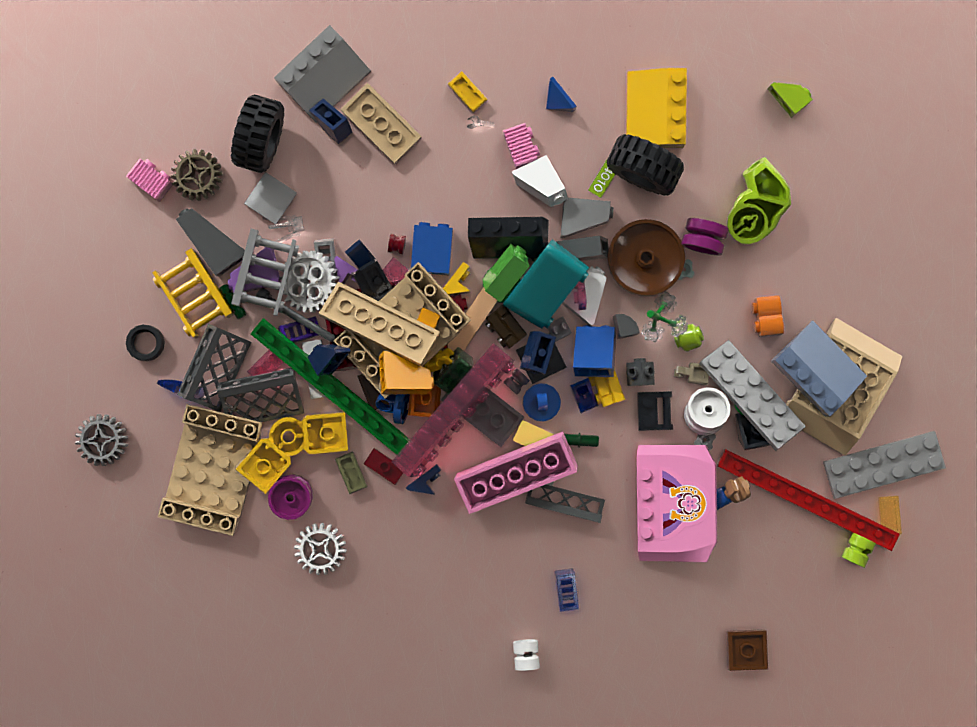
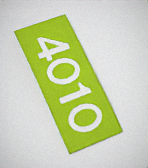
M607 160L588 191L600 198L615 176L608 169Z

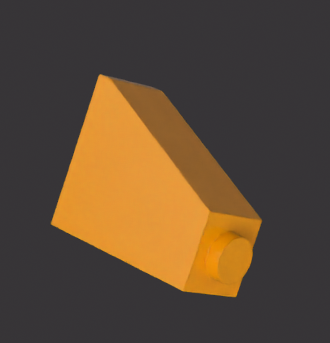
M383 351L380 354L381 394H427L433 388L434 379L429 369L420 367L389 351Z

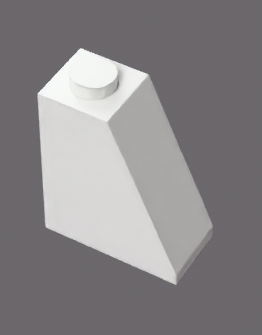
M547 155L512 171L515 183L548 206L559 205L568 199L565 187Z
M593 266L590 267L587 271L589 275L584 282L581 283L579 281L562 303L589 326L595 323L607 279L604 276L605 272L598 266L595 268Z

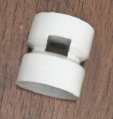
M538 640L514 641V654L517 655L514 658L515 670L539 669V656L536 655L538 652Z

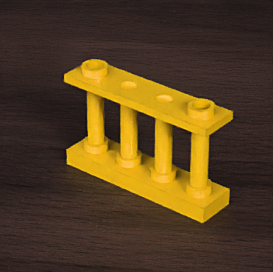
M190 248L185 251L188 257L181 264L163 275L156 270L152 273L155 276L153 278L154 283L158 288L161 287L185 324L183 329L189 337L192 335L193 338H198L200 336L196 332L197 329L220 315L230 318L234 315V312L219 291L217 284L196 251ZM189 267H195L198 272L195 274L196 277L171 292L166 281ZM205 283L208 288L205 290L206 293L181 308L176 298L197 284ZM209 299H215L218 304L216 309L191 324L186 314Z

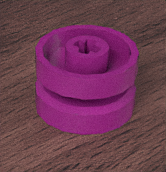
M688 218L685 229L690 234L683 235L681 245L696 252L721 256L724 244L719 240L727 238L729 228L705 219Z
M296 474L285 475L279 478L270 488L268 494V503L272 512L279 518L286 520L297 519L304 515L313 500V490L310 483L302 476ZM289 494H291L294 499H293V500H291V498L288 499L287 496H288Z

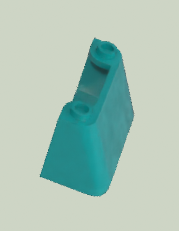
M552 239L503 305L541 329L543 327L548 328L554 320L552 318L553 314L579 281L583 283L589 274L586 271L589 267Z

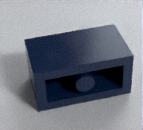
M541 331L530 332L520 369L535 374H546L556 337Z

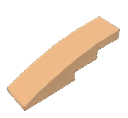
M484 287L466 312L471 321L448 343V348L453 352L457 349V361L498 301L488 294Z

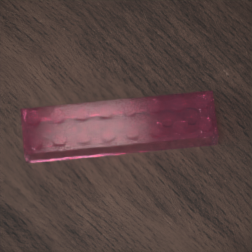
M493 343L392 460V463L408 477L421 476L427 469L425 465L430 461L433 462L439 455L437 451L441 447H446L452 440L450 436L454 432L457 433L464 426L462 422L465 418L473 416L477 411L475 407L478 403H484L489 397L488 392L491 388H497L502 382L500 378L503 374H508L515 365L513 363L515 360Z

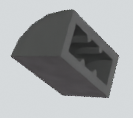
M615 314L613 316L617 339L635 336L640 333L637 323L631 317L625 314Z

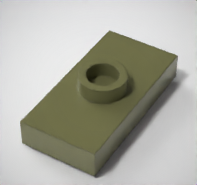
M353 451L335 459L349 494L368 487Z

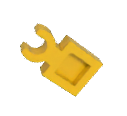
M450 348L443 351L440 350L423 367L429 369L430 372L437 371L442 368L443 364L449 365L452 363L449 356L454 355V352Z

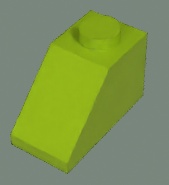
M773 82L768 87L769 92L791 118L813 100L809 90L801 85Z

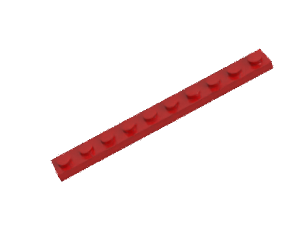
M724 449L717 464V467L738 477L743 476L748 482L890 551L893 550L898 540L899 533L727 449Z

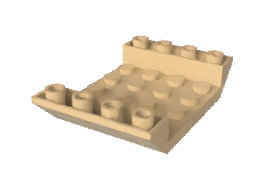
M418 262L404 275L405 278L379 302L416 320L422 307L441 316L436 326V330L440 331V336L424 361L423 367L455 338L471 319ZM348 330L343 331L334 342L338 346L350 348L351 352L347 357L381 394L379 356L383 351L388 350ZM381 394V395L386 399V398H387L388 396H390L391 394Z
M835 318L826 334L867 377L830 417H825L798 389L792 399L786 402V405L806 426L802 430L803 432L846 456L861 438L896 377L902 356Z
M187 404L182 423L185 424L167 494L165 498H162L158 517L234 536L250 481L239 473L236 468L261 439L262 423Z

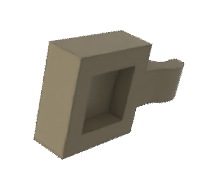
M690 363L689 368L677 366L674 369V377H688V383L708 384L709 375L699 363Z

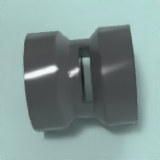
M516 368L512 372V376L504 381V384L515 394H518L521 391V387L527 385L530 380Z

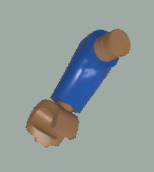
M743 476L734 481L730 479L726 482L725 486L717 489V510L731 502H742L751 496L750 485Z

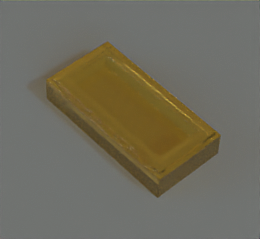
M899 496L878 497L880 524L902 534Z

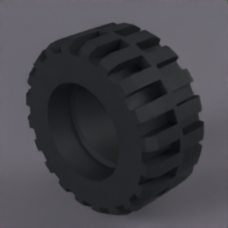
M254 94L249 96L244 102L232 139L231 161L234 165L258 173L266 172L269 169L279 145L284 123V106L280 101Z
M623 134L617 138L607 159L608 169L621 179L646 191L663 196H668L674 192L684 171V163L675 154L646 139L629 134Z

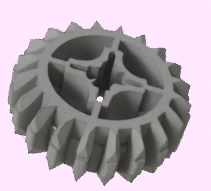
M97 414L95 419L94 416H90V422L87 420L83 421L85 427H78L82 433H76L75 435L80 437V441H75V444L81 445L77 452L84 451L81 458L88 456L87 463H91L94 460L95 466H98L100 462L102 466H106L107 461L109 464H113L114 459H120L118 453H125L121 447L128 446L127 443H123V439H128V436L122 435V433L126 432V428L119 429L122 426V422L115 424V417L110 419L109 415L105 414L102 417L101 414ZM104 425L109 426L115 436L108 435ZM97 426L95 435L92 438H88L90 431ZM101 437L105 439L110 438V440H105L102 443L94 442V440H98ZM116 441L113 450L106 455L108 445ZM88 444L95 445L97 452H100V456L92 452Z

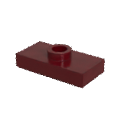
M373 448L363 463L394 485H396L406 470L375 448Z

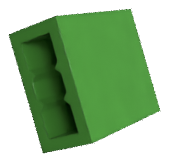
M510 244L482 279L485 291L499 302L504 299L530 267L526 251L523 248Z

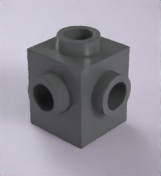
M645 358L634 359L633 363H626L627 386L655 385L653 362H646Z

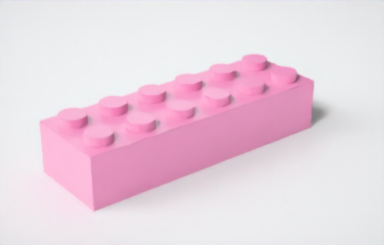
M562 431L456 474L454 481L469 514L574 474L577 472L578 465Z

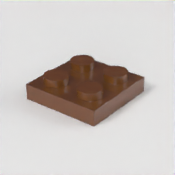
M766 630L727 631L729 671L768 670Z

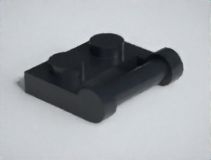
M672 391L637 392L638 431L673 430L670 403ZM657 398H663V424H658Z

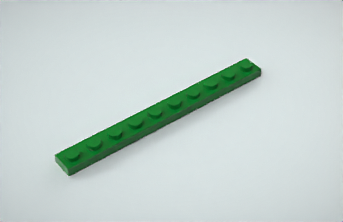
M263 318L251 332L254 338L397 456L400 457L412 443L411 439L332 374L317 376L308 359L309 355Z

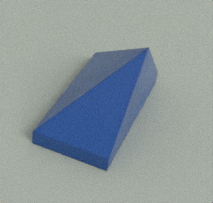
M551 77L546 109L574 112L577 106L556 79Z

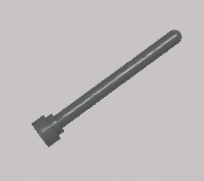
M261 288L256 294V297L277 301L264 288ZM284 305L282 313L328 341L334 342L336 339L335 335Z

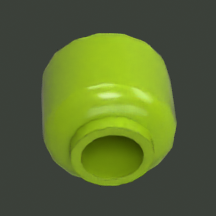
M689 324L678 328L677 336L674 337L678 348L682 347L687 352L700 347L702 341H704V336L699 326L696 327L694 324Z

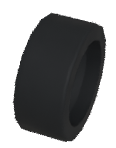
M142 324L135 326L126 337L127 351L137 360H154L164 350L165 341L162 333L151 325ZM141 332H150L156 338V347L149 354L139 353L134 346V340Z

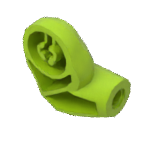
M766 157L757 160L742 173L747 184V190L738 196L728 215V231L736 241L742 244H752L768 236L776 228L781 216L791 206L790 187Z

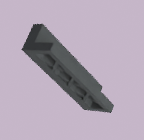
M546 484L540 486L545 493L540 498L531 497L532 490L527 493L525 504L601 523L604 499ZM544 488L550 489L552 491L547 493ZM555 491L560 492L564 498L558 503L552 502L549 497ZM547 496L549 501L543 500V498ZM573 496L579 497L582 502L576 508L571 507L567 501ZM565 501L568 506L562 505L561 503ZM591 501L600 502L598 512H590L586 504Z

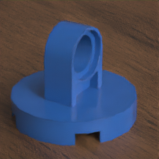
M539 383L533 385L526 391L523 397L524 411L530 418L536 421L550 420L557 415L560 409L561 399L559 393L548 384Z
M379 394L376 400V407L380 411L393 413V422L395 424H404L408 415V410L406 409L410 394H391L386 399ZM381 400H385L389 402V404H383Z

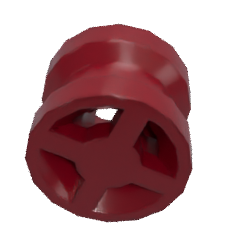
M391 233L388 252L392 253L395 251L403 255L406 236L398 237Z

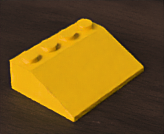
M659 68L627 72L626 135L629 134L646 139L662 148H684L686 145L687 68Z

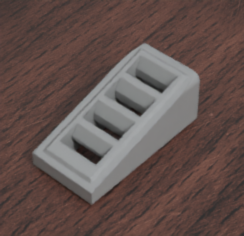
M334 238L315 240L314 248L316 253H331L328 261L334 262L331 268L336 269ZM330 245V249H320V246ZM320 269L318 270V277L321 276Z

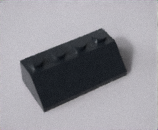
M544 217L468 218V240L474 259H499L509 245L512 244L515 247L518 245L523 248L528 258H538L548 245L549 220Z

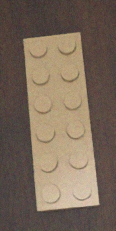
M340 282L336 284L319 312L320 317L420 367L440 336V331Z

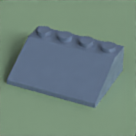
M811 321L771 360L825 417H830L844 404L867 377L814 321Z

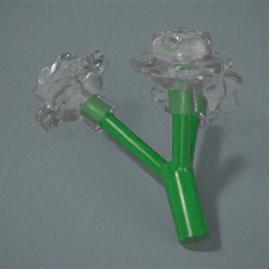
M667 291L664 294H658V297L654 300L657 304V312L653 310L647 312V316L653 319V321L643 325L641 334L645 336V340L657 342V339L661 340L663 338L662 334L665 329L661 327L660 323H657L659 320L668 323L672 330L671 335L678 337L680 334L683 335L688 329L686 317L683 315H679L674 320L661 316L660 313L662 311L663 313L673 312L674 307L677 306V302L674 301L676 297L670 295Z

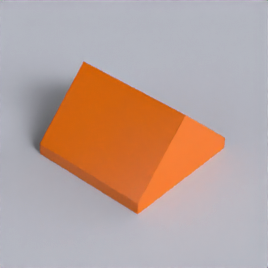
M434 379V386L427 394H410L409 416L439 418L442 380L435 381Z

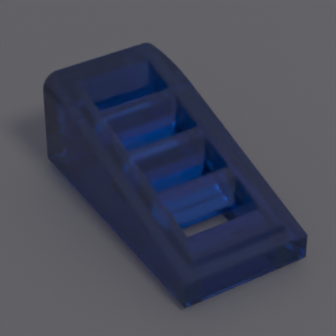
M574 569L554 571L560 612L579 609ZM561 585H572V587L561 588ZM573 592L572 595L562 596V593ZM574 599L573 603L563 604V601Z

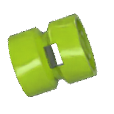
M852 533L848 542L850 547L845 548L841 557L865 568L869 560L867 555L873 552L876 543Z

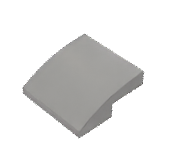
M265 172L244 204L276 225L297 195V192Z

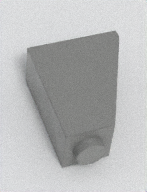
M568 198L563 203L560 238H566L608 223L609 218H613L614 207H610L611 201Z

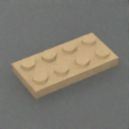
M368 83L341 109L394 164L422 138Z

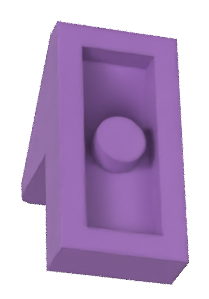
M336 256L334 260L336 269H338L337 276L340 277L338 281L345 284L349 276L352 275L351 273L356 272L358 269Z

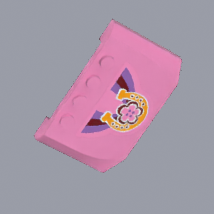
M638 445L637 527L640 561L708 562L717 544L716 463L711 457L707 445Z

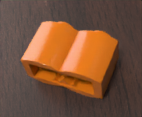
M780 295L756 298L755 302L752 303V312L757 317V321L754 322L755 333H758L759 337L784 334Z

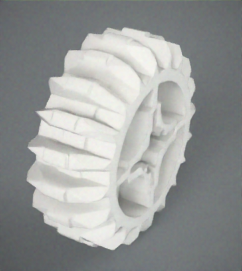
M314 523L313 530L309 526L306 527L307 534L303 531L300 532L303 539L296 538V541L301 544L294 546V549H300V552L294 555L295 557H302L297 563L300 564L304 561L306 564L302 569L305 570L309 566L310 574L316 569V575H320L321 569H323L324 575H327V568L334 572L335 567L333 564L339 567L341 564L338 559H345L340 553H346L347 550L341 548L346 542H339L343 535H335L338 532L337 528L331 532L332 525L330 524L324 529L325 525L321 523L320 529H318L317 524ZM316 533L328 535L321 542L310 537ZM331 540L335 543V556L331 555V552L328 550ZM306 542L309 543L313 550L309 558L305 552ZM326 542V544L324 545L325 548L323 549L325 550V552H320L316 556H314L317 552L316 550L318 549L316 548V545L320 546ZM317 557H324L330 561L323 565L313 563Z

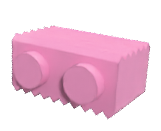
M524 123L503 131L516 169L538 159L537 156H540L537 145L533 146L531 138L534 137L530 127L527 128Z
M139 159L126 177L160 202L173 186L172 182L169 181L171 177L163 171L158 173L154 169L156 165L148 159L145 162Z

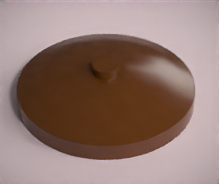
M651 219L633 221L622 227L611 241L608 251L610 273L617 284L629 293L638 296L661 294L677 282L683 271L685 251L683 245H681L682 241L672 228L660 221Z

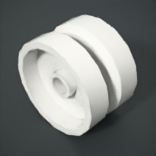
M708 387L693 393L684 409L686 425L693 432L706 436L718 432L730 415L728 398L723 392Z

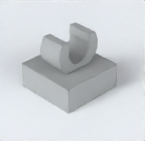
M563 316L553 321L547 328L550 334L556 337L555 342L572 333Z

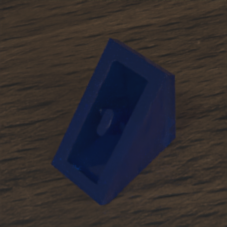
M588 378L569 386L580 413L598 406Z

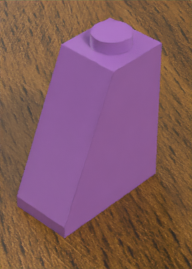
M265 247L256 254V257L276 262L274 249ZM256 264L254 266L250 265L249 273H252V276L281 283L278 270ZM241 266L231 272L230 279H228L229 289L233 290V293ZM249 283V285L245 284L244 291L249 292L268 287Z

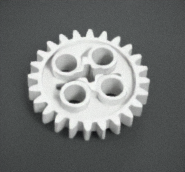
M310 250V252L303 251L302 254L297 253V257L292 258L283 295H288L285 301H291L290 307H296L297 311H302L303 309L304 313H309V311L315 313L316 309L318 311L322 309V305L325 304L337 284L335 280L340 278L339 276H334L338 269L331 268L334 262H328V256H323V253H316V251ZM301 267H303V269H304V272H303L302 275L300 274V269H301ZM319 269L321 270L320 277L317 276V272ZM299 286H301L302 289L300 294L298 293ZM318 288L319 295L316 297L315 290Z

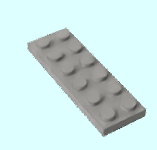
M729 340L699 363L775 451L806 427Z
M935 431L823 461L833 499L946 468Z

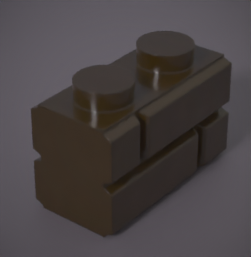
M504 305L486 317L487 323L485 325L491 333L495 331L498 334L499 338L497 340L503 348L507 346L510 349L527 336L525 330Z

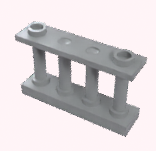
M250 229L231 304L240 307L241 303L248 302L274 309L273 315L278 316V312L282 313L285 302L281 300L293 256L297 257L299 246L296 245V240L292 239L291 246L263 239L258 235V230ZM260 245L289 253L287 263L283 264L256 257L257 255L253 254L255 246L259 247ZM256 264L283 271L282 282L279 283L252 276V273H249L250 265L254 266ZM249 283L279 290L277 301L248 295L244 291L245 284L249 285Z

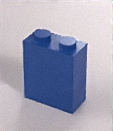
M419 222V225H414L411 268L419 262L429 274L450 275L453 228H449L448 224H438V227L430 226V223Z
M589 325L576 327L573 361L575 376L614 377L615 327L607 325L601 327Z

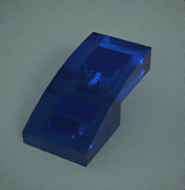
M158 380L157 384L174 393H178L183 381ZM201 388L196 391L195 395L199 394Z

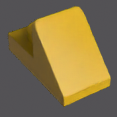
M465 262L460 265L443 289L448 295L470 293L469 289L459 283L460 280L464 282L470 274L468 271L470 267Z

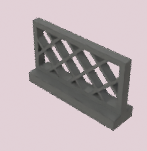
M208 323L177 395L221 412L223 408L221 400L219 399L217 406H215L210 397L218 394L217 390L208 393L206 385L214 382L217 389L219 379L226 376L227 381L235 380L251 342ZM224 334L227 337L228 343L220 346L219 339ZM240 341L243 342L244 345L241 351L236 353L234 344ZM230 347L232 355L224 358L222 350ZM218 352L220 361L212 364L211 357ZM234 359V367L228 370L226 362ZM222 364L224 373L216 376L214 368ZM210 370L213 378L204 382L203 375L206 371ZM203 388L205 396L198 399L195 398L196 391Z
M292 368L218 383L217 393L225 414L232 415L233 412H236L243 416L242 418L265 422L304 413L295 371ZM284 385H293L294 389L291 394L281 390ZM271 388L276 392L272 398H269L262 394L265 389ZM252 392L257 396L251 402L243 398L246 393ZM278 393L287 397L283 405L274 400ZM233 396L238 400L232 406L226 403L225 397ZM260 397L268 401L264 409L255 404ZM292 400L298 404L299 408L291 410L286 405ZM241 401L250 406L246 412L237 409ZM271 404L280 408L278 413L274 414L267 410ZM252 408L262 412L259 417L255 418L248 414Z

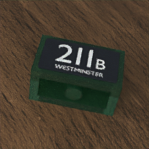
M459 347L454 351V355L449 356L452 360L451 364H443L441 369L433 372L434 384L448 395L474 369L473 358Z

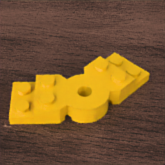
M345 412L306 415L302 421L293 417H284L277 420L270 429L269 438H261L236 470L266 494L291 465L290 456L298 454L303 449L309 454L348 451ZM286 431H291L294 434V439L290 442L283 439V434Z

